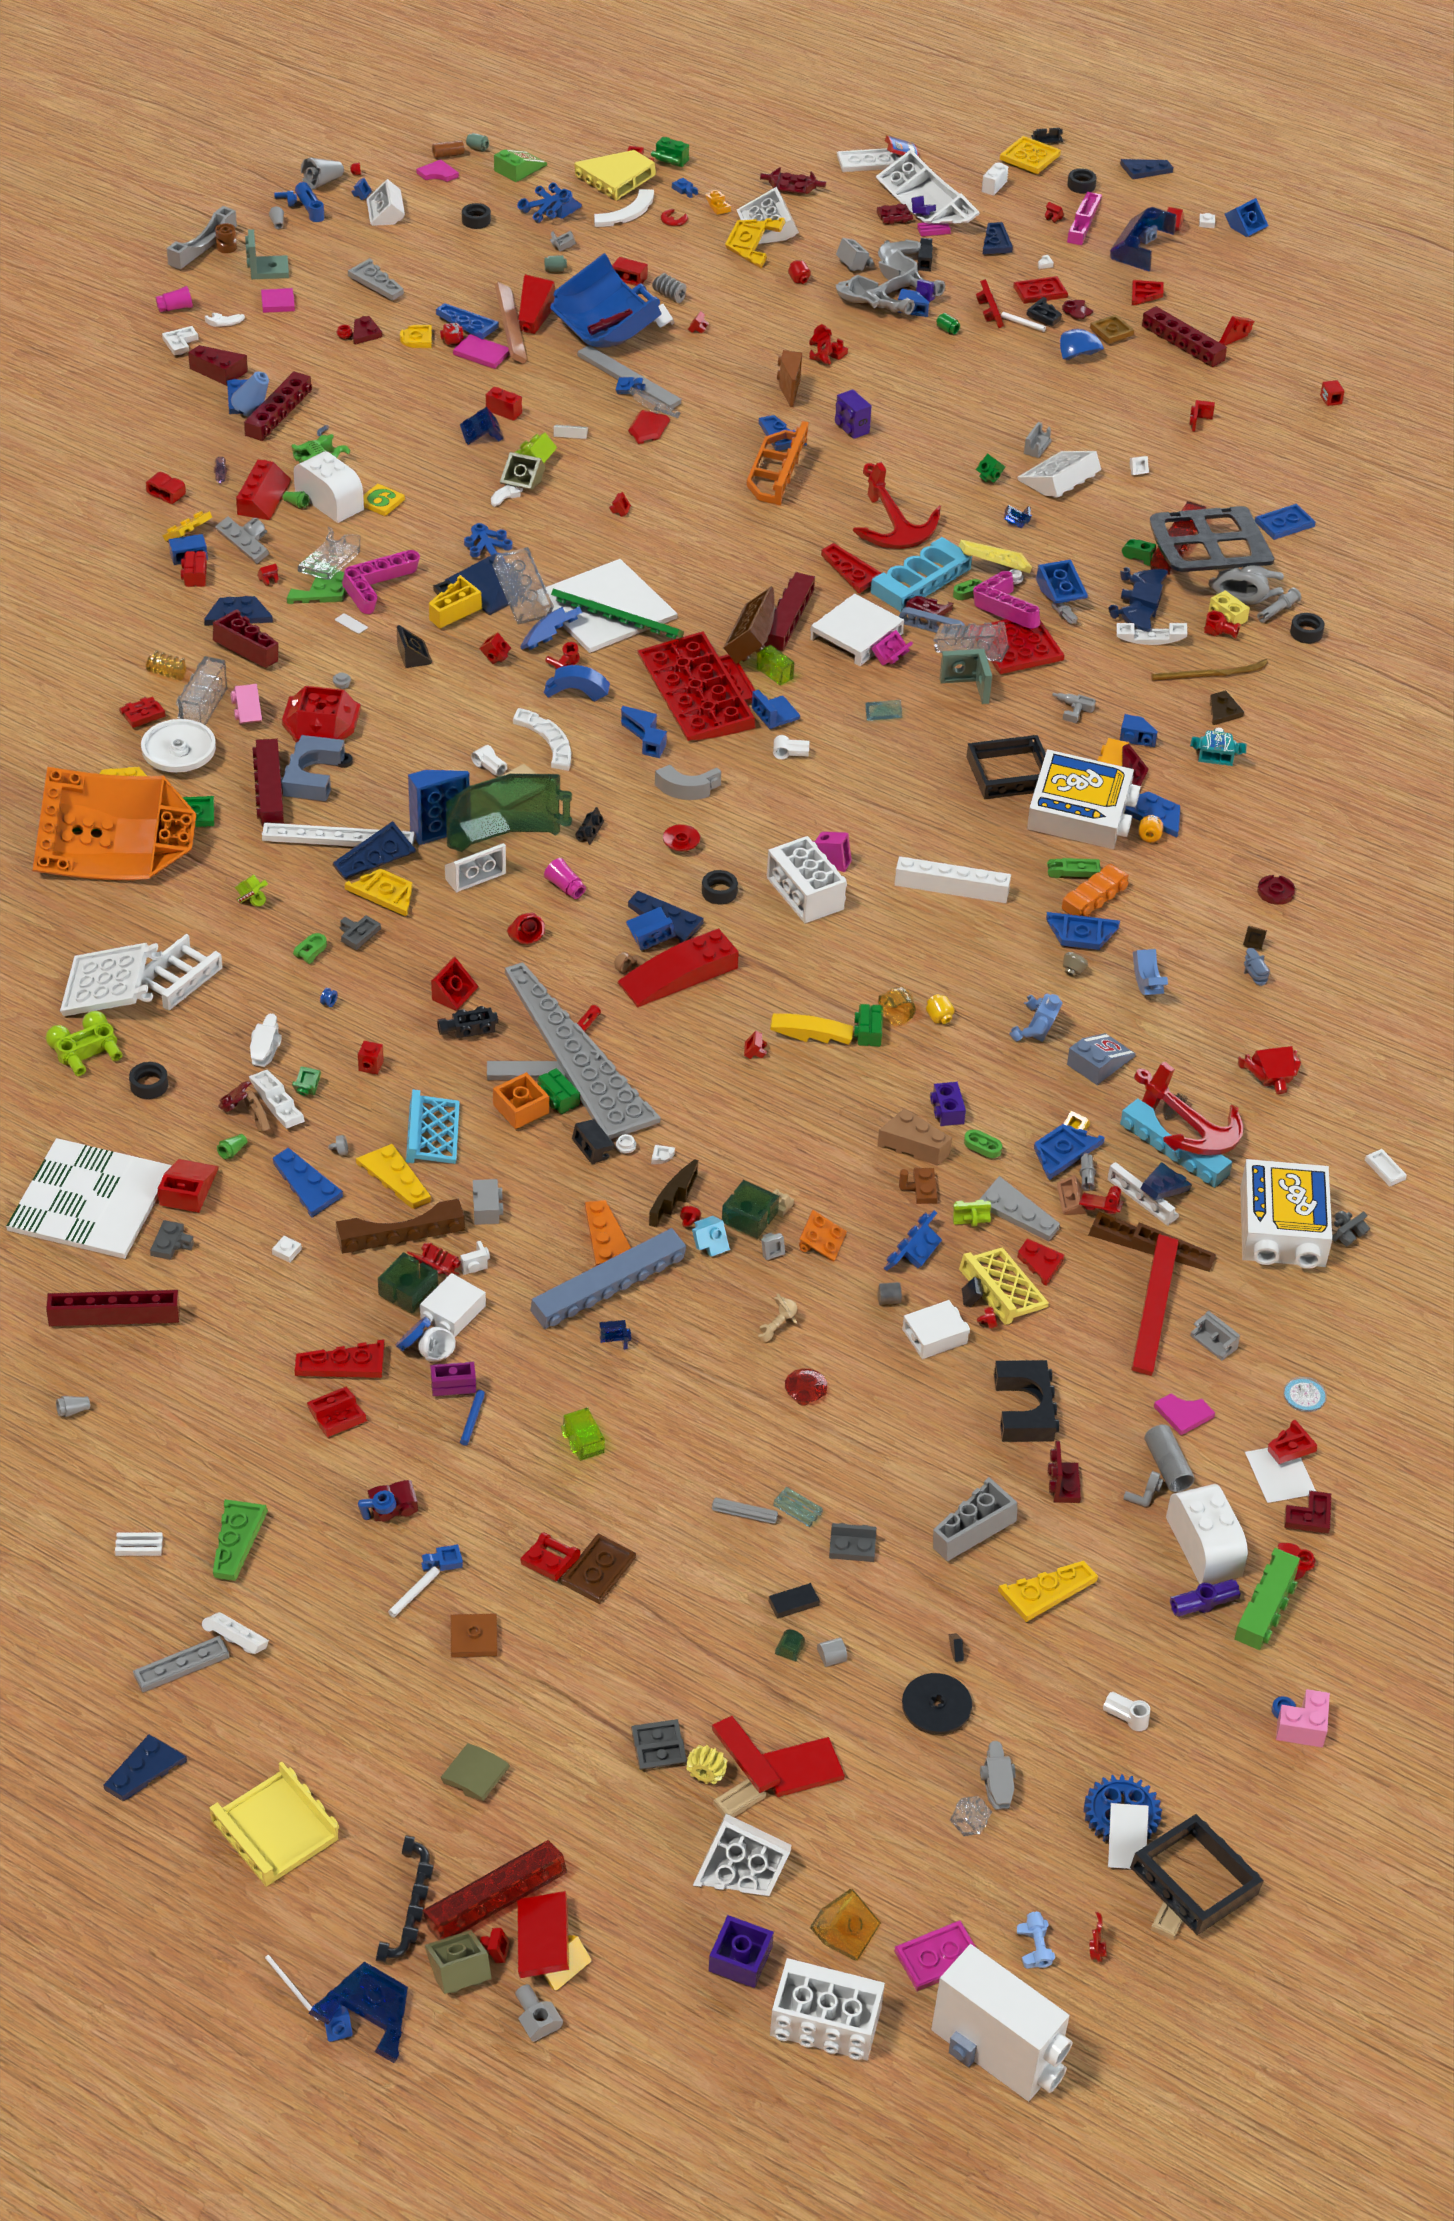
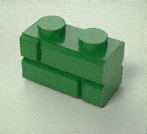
M860 1004L859 1012H855L854 1023H857L858 1026H854V1037H858L859 1046L870 1045L880 1047L883 1022L882 1005L870 1006V1004Z
M557 1068L537 1078V1084L549 1096V1106L552 1109H556L560 1114L569 1111V1109L579 1106L580 1092Z

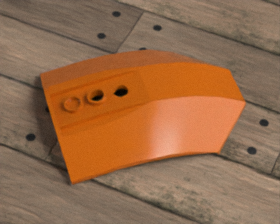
M47 767L32 871L101 880L130 881L149 879L192 850L196 813L164 775H106ZM74 828H80L83 831V833L80 835H75L72 832V830ZM99 829L102 835L95 838L91 835V831Z

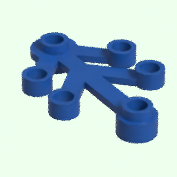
M553 182L548 186V189L551 193H556L557 196L552 197L542 186H538L535 189V193L545 199L529 202L523 198L518 202L517 207L521 212L527 213L531 208L542 206L533 214V219L539 223L543 220L545 212L549 219H554L557 215L556 211L563 204L569 203L573 194L570 190H561ZM553 203H555V205L551 209L547 210Z
M482 523L473 525L471 528L472 535L464 538V545L471 547V557H479L480 552L486 547L490 556L496 553L504 559L501 553H497L494 546L501 547L504 550H511L513 548V542L506 539L507 532L500 529L497 532L489 530ZM477 538L481 539L480 542L476 546H474V542L477 540Z

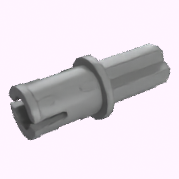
M1054 602L1052 603V608L1059 613L1061 618H1064L1069 624L1077 623L1078 617L1071 611L1069 606H1066L1063 602L1058 603V605Z
M1085 1153L1081 1157V1169L1079 1171L1082 1176L1081 1187L1084 1191H1089L1090 1185V1190L1092 1191L1095 1188L1094 1176L1096 1170L1093 1167V1156Z

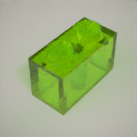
M769 645L757 653L756 668L780 686L793 679L794 661L782 652Z
M588 1407L563 1415L562 1434L565 1438L568 1437L571 1451L573 1454H577L580 1461L605 1453V1439Z

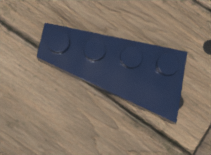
M637 891L628 901V907L639 915L661 907L666 917L671 918L676 934L675 937L679 939V943L691 939L703 925V917L640 891Z

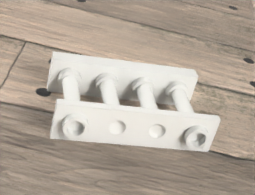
M185 934L162 952V960H152L145 966L140 986L147 984L150 989L161 994L163 1008L169 1011L222 969L221 954L214 951L207 957L190 947L189 935ZM187 954L200 963L192 967L179 958ZM173 964L187 974L179 978L165 969ZM160 975L174 984L169 988H164L152 980Z

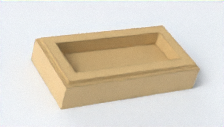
M746 1779L716 1798L713 1805L723 1817L725 1814L736 1817L766 1798V1792L759 1793L750 1780Z
M1163 1902L1152 1924L1151 1931L1174 1940L1183 1921Z

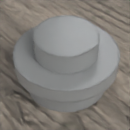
M338 673L333 677V683L339 689L347 688L351 682V677L345 673Z

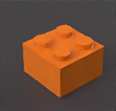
M526 1072L493 1088V1106L517 1129L549 1113V1096Z

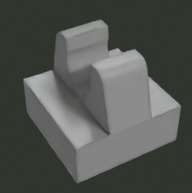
M781 1233L763 1235L761 1239L762 1252L766 1260L785 1255L784 1236Z

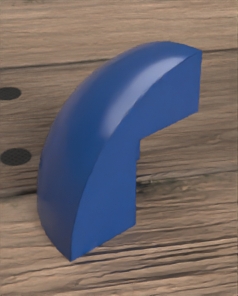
M1084 329L1065 331L1060 338L1062 358L1070 360L1080 354L1092 355L1104 349L1099 338Z

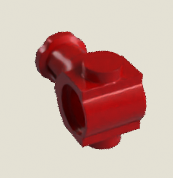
M1212 610L1207 613L1204 633L1212 636L1226 633L1236 638L1241 624L1228 622L1223 613Z

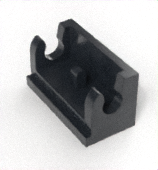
M592 1119L575 1124L572 1140L589 1162L593 1165L596 1162L608 1159L610 1155L603 1153L614 1149L615 1144L596 1120Z

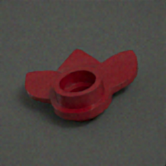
M1067 300L1062 305V310L1066 314H1070L1077 319H1084L1085 316L1093 313L1092 309L1084 306L1085 300Z
M246 1081L239 1084L238 1087L219 1100L221 1103L218 1107L225 1112L232 1110L240 1100L248 1095L245 1090L252 1083Z

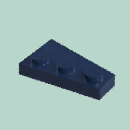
M1121 159L1120 165L1132 180L1173 173L1174 168L1168 160Z
M148 1734L103 1785L104 1790L121 1801H125L146 1788L148 1783L159 1776L162 1778L168 1774L171 1768L178 1764L181 1766L186 1763L187 1756Z

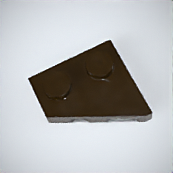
M1226 690L1210 695L1213 725L1243 717V709Z

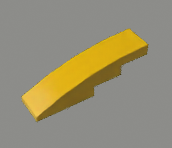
M773 1013L770 1030L807 1042L810 1037L827 1044L830 1039L849 1045L852 1040L853 1026L815 1016Z

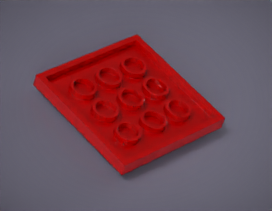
M1007 619L972 627V634L982 649L985 650L986 655L999 674L1064 660V653L1041 620L1040 626L1036 628H1027Z

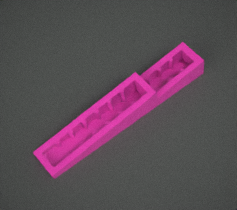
M1086 193L1069 230L1067 243L1083 244L1101 201L1102 194Z

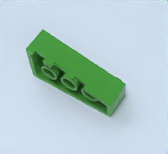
M1274 1548L1270 1565H1266L1260 1584H1257L1251 1602L1249 1601L1237 1626L1234 1639L1257 1650L1261 1649L1263 1643L1268 1644L1273 1633L1271 1628L1272 1626L1277 1627L1281 1618L1279 1612L1280 1610L1285 1611L1289 1602L1287 1597L1289 1593L1294 1594L1298 1584L1294 1580L1300 1558L1277 1548Z

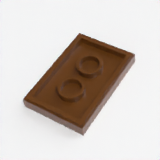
M598 1533L582 1552L579 1559L562 1577L561 1584L600 1604L635 1560L636 1553Z

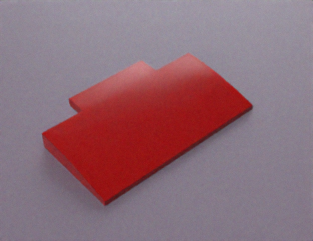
M704 631L637 650L640 659L687 741L721 737L755 728V717L747 704L752 703V694L756 690L739 663L736 664L728 654L720 657L717 655Z

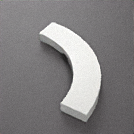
M639 189L637 198L629 206L610 213L594 214L595 227L614 226V223H626L641 216L648 210L649 205L652 204L654 190Z
M518 708L513 718V724L526 727L543 737L552 750L551 768L569 771L571 749L563 731L549 719L545 720L535 712Z

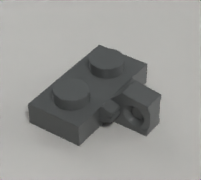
M367 915L358 922H353L344 917L340 920V929L344 931V934L341 936V942L357 950L381 930V924Z
M163 1220L150 1249V1255L171 1260L175 1250L180 1248L192 1250L194 1246L193 1236L183 1233L184 1224Z

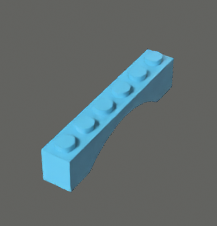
M1137 1098L1122 1110L1120 1124L1124 1128L1155 1147L1158 1151H1161L1189 1172H1192L1205 1183L1215 1188L1230 1176L1232 1161L1222 1154L1200 1155L1182 1149L1174 1151L1169 1147L1163 1138L1171 1135L1160 1125L1155 1116L1154 1109Z

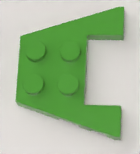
M306 557L302 565V572L316 574L317 576L309 591L291 589L287 596V604H294V601L309 603L310 600H320V603L342 602L347 593L342 585L344 572Z

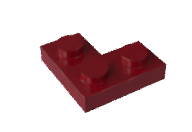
M1309 1490L1308 1507L1286 1505L1284 1528L1329 1534L1332 1493Z

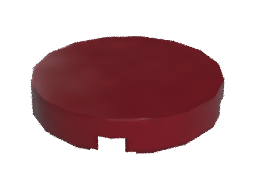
M1268 875L1259 881L1257 892L1262 900L1270 904L1283 905L1289 903L1294 898L1295 886L1290 879L1284 876L1274 877V875Z

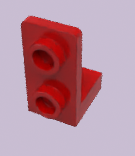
M1196 400L1195 406H1191L1189 425H1192L1193 432H1195L1197 418L1213 419L1215 402Z

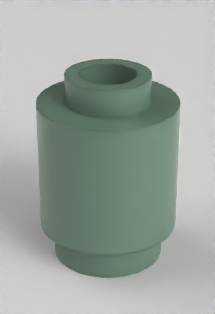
M472 133L467 136L466 144L472 149L485 151L489 147V140L487 136Z
M563 255L548 256L544 258L545 270H549V272H563L564 268H567V259H564Z

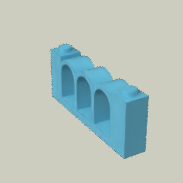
M941 537L932 542L930 546L923 548L920 556L908 557L904 560L903 566L891 567L887 574L883 572L874 577L871 582V593L901 612L906 607L907 601L913 597H926L971 569L972 556L963 554L960 547ZM933 562L939 563L940 565H942V566H944V567L941 568L940 566L936 565V564L933 563ZM917 572L923 573L924 575H926V576H928V577L925 578V577H923L922 575H920V574L917 573ZM900 582L907 583V584L910 585L911 587L908 588L907 586H905L904 584H902V583H900Z

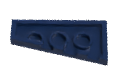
M392 821L334 861L333 867L343 879H347L415 853L416 849Z

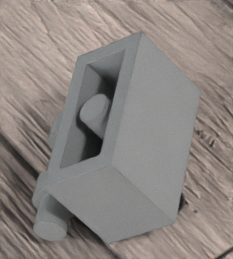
M842 238L836 256L840 258L842 263L848 266V269L863 271L865 265L869 267L874 266L873 259L858 242L853 239Z

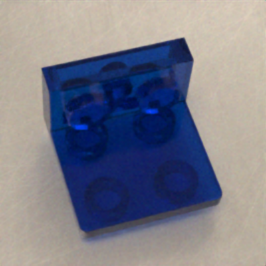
M488 407L479 410L475 415L465 419L460 424L467 445L486 433H489L492 438L495 437L498 442L504 439L498 420Z

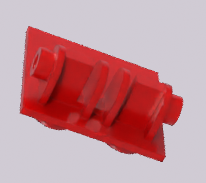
M1112 1186L1106 1197L1083 1193L1079 1205H1084L1083 1207L1089 1210L1099 1208L1103 1209L1105 1213L1116 1214V1212L1120 1213L1124 1201L1120 1200L1121 1189L1118 1186Z
M432 1243L423 1244L422 1254L407 1251L408 1254L414 1256L413 1261L430 1266L429 1269L434 1272L443 1273L447 1276L450 1273L459 1274L454 1271L461 1264L459 1257L443 1251L442 1248Z

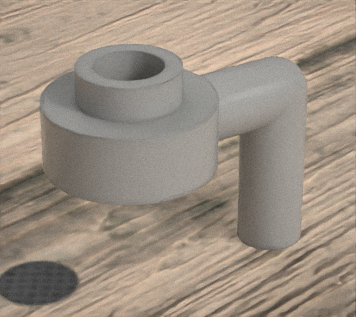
M1154 1471L1151 1472L1143 1497L1126 1491L1123 1499L1143 1507H1148L1154 1492H1159L1163 1483V1479L1160 1478L1161 1474Z

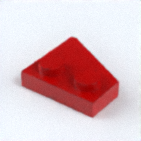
M1133 280L1131 305L1134 306L1163 298L1164 282Z
M1027 1238L1019 1249L1017 1257L1023 1264L1028 1266V1269L1033 1274L1037 1273L1042 1279L1041 1283L1047 1286L1063 1262L1065 1254Z
M1295 1419L1290 1423V1427L1286 1431L1282 1430L1278 1437L1268 1444V1452L1278 1464L1317 1452V1444Z

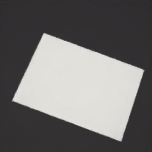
M1268 1448L1245 1452L1267 1503L1308 1496L1309 1490L1316 1491L1301 1457L1278 1464L1268 1452Z

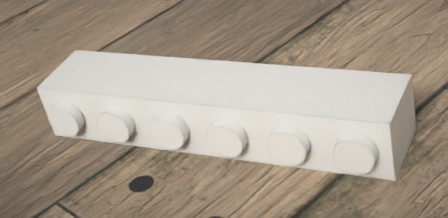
M899 856L896 867L895 886L1007 903L1011 874Z

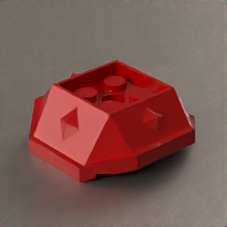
M304 686L294 696H289L282 717V725L295 742H299L301 735L344 740L355 731L361 711V704L354 701L345 690Z

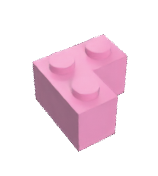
M257 684L235 686L230 693L231 703L235 704V708H237L234 709L235 720H239V724L261 722L262 716Z
M1306 1689L1302 1708L1281 1705L1277 1720L1276 1740L1323 1748L1328 1728L1330 1693Z

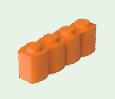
M1113 864L1106 865L1100 872L1090 877L1088 881L1080 884L1076 890L1069 892L1063 898L1062 909L1070 915L1088 917L1092 911L1102 907L1104 902L1113 899L1116 893L1127 888L1129 875Z

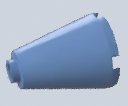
M255 372L232 395L231 403L237 411L244 412V416L249 417L265 401L269 378L264 372Z

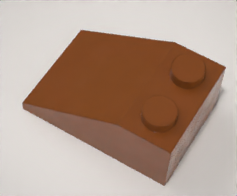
M783 350L782 356L778 357L780 370L777 372V380H780L779 387L789 406L794 407L801 381L802 352Z

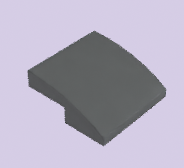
M678 1719L631 1727L640 1770L687 1763Z

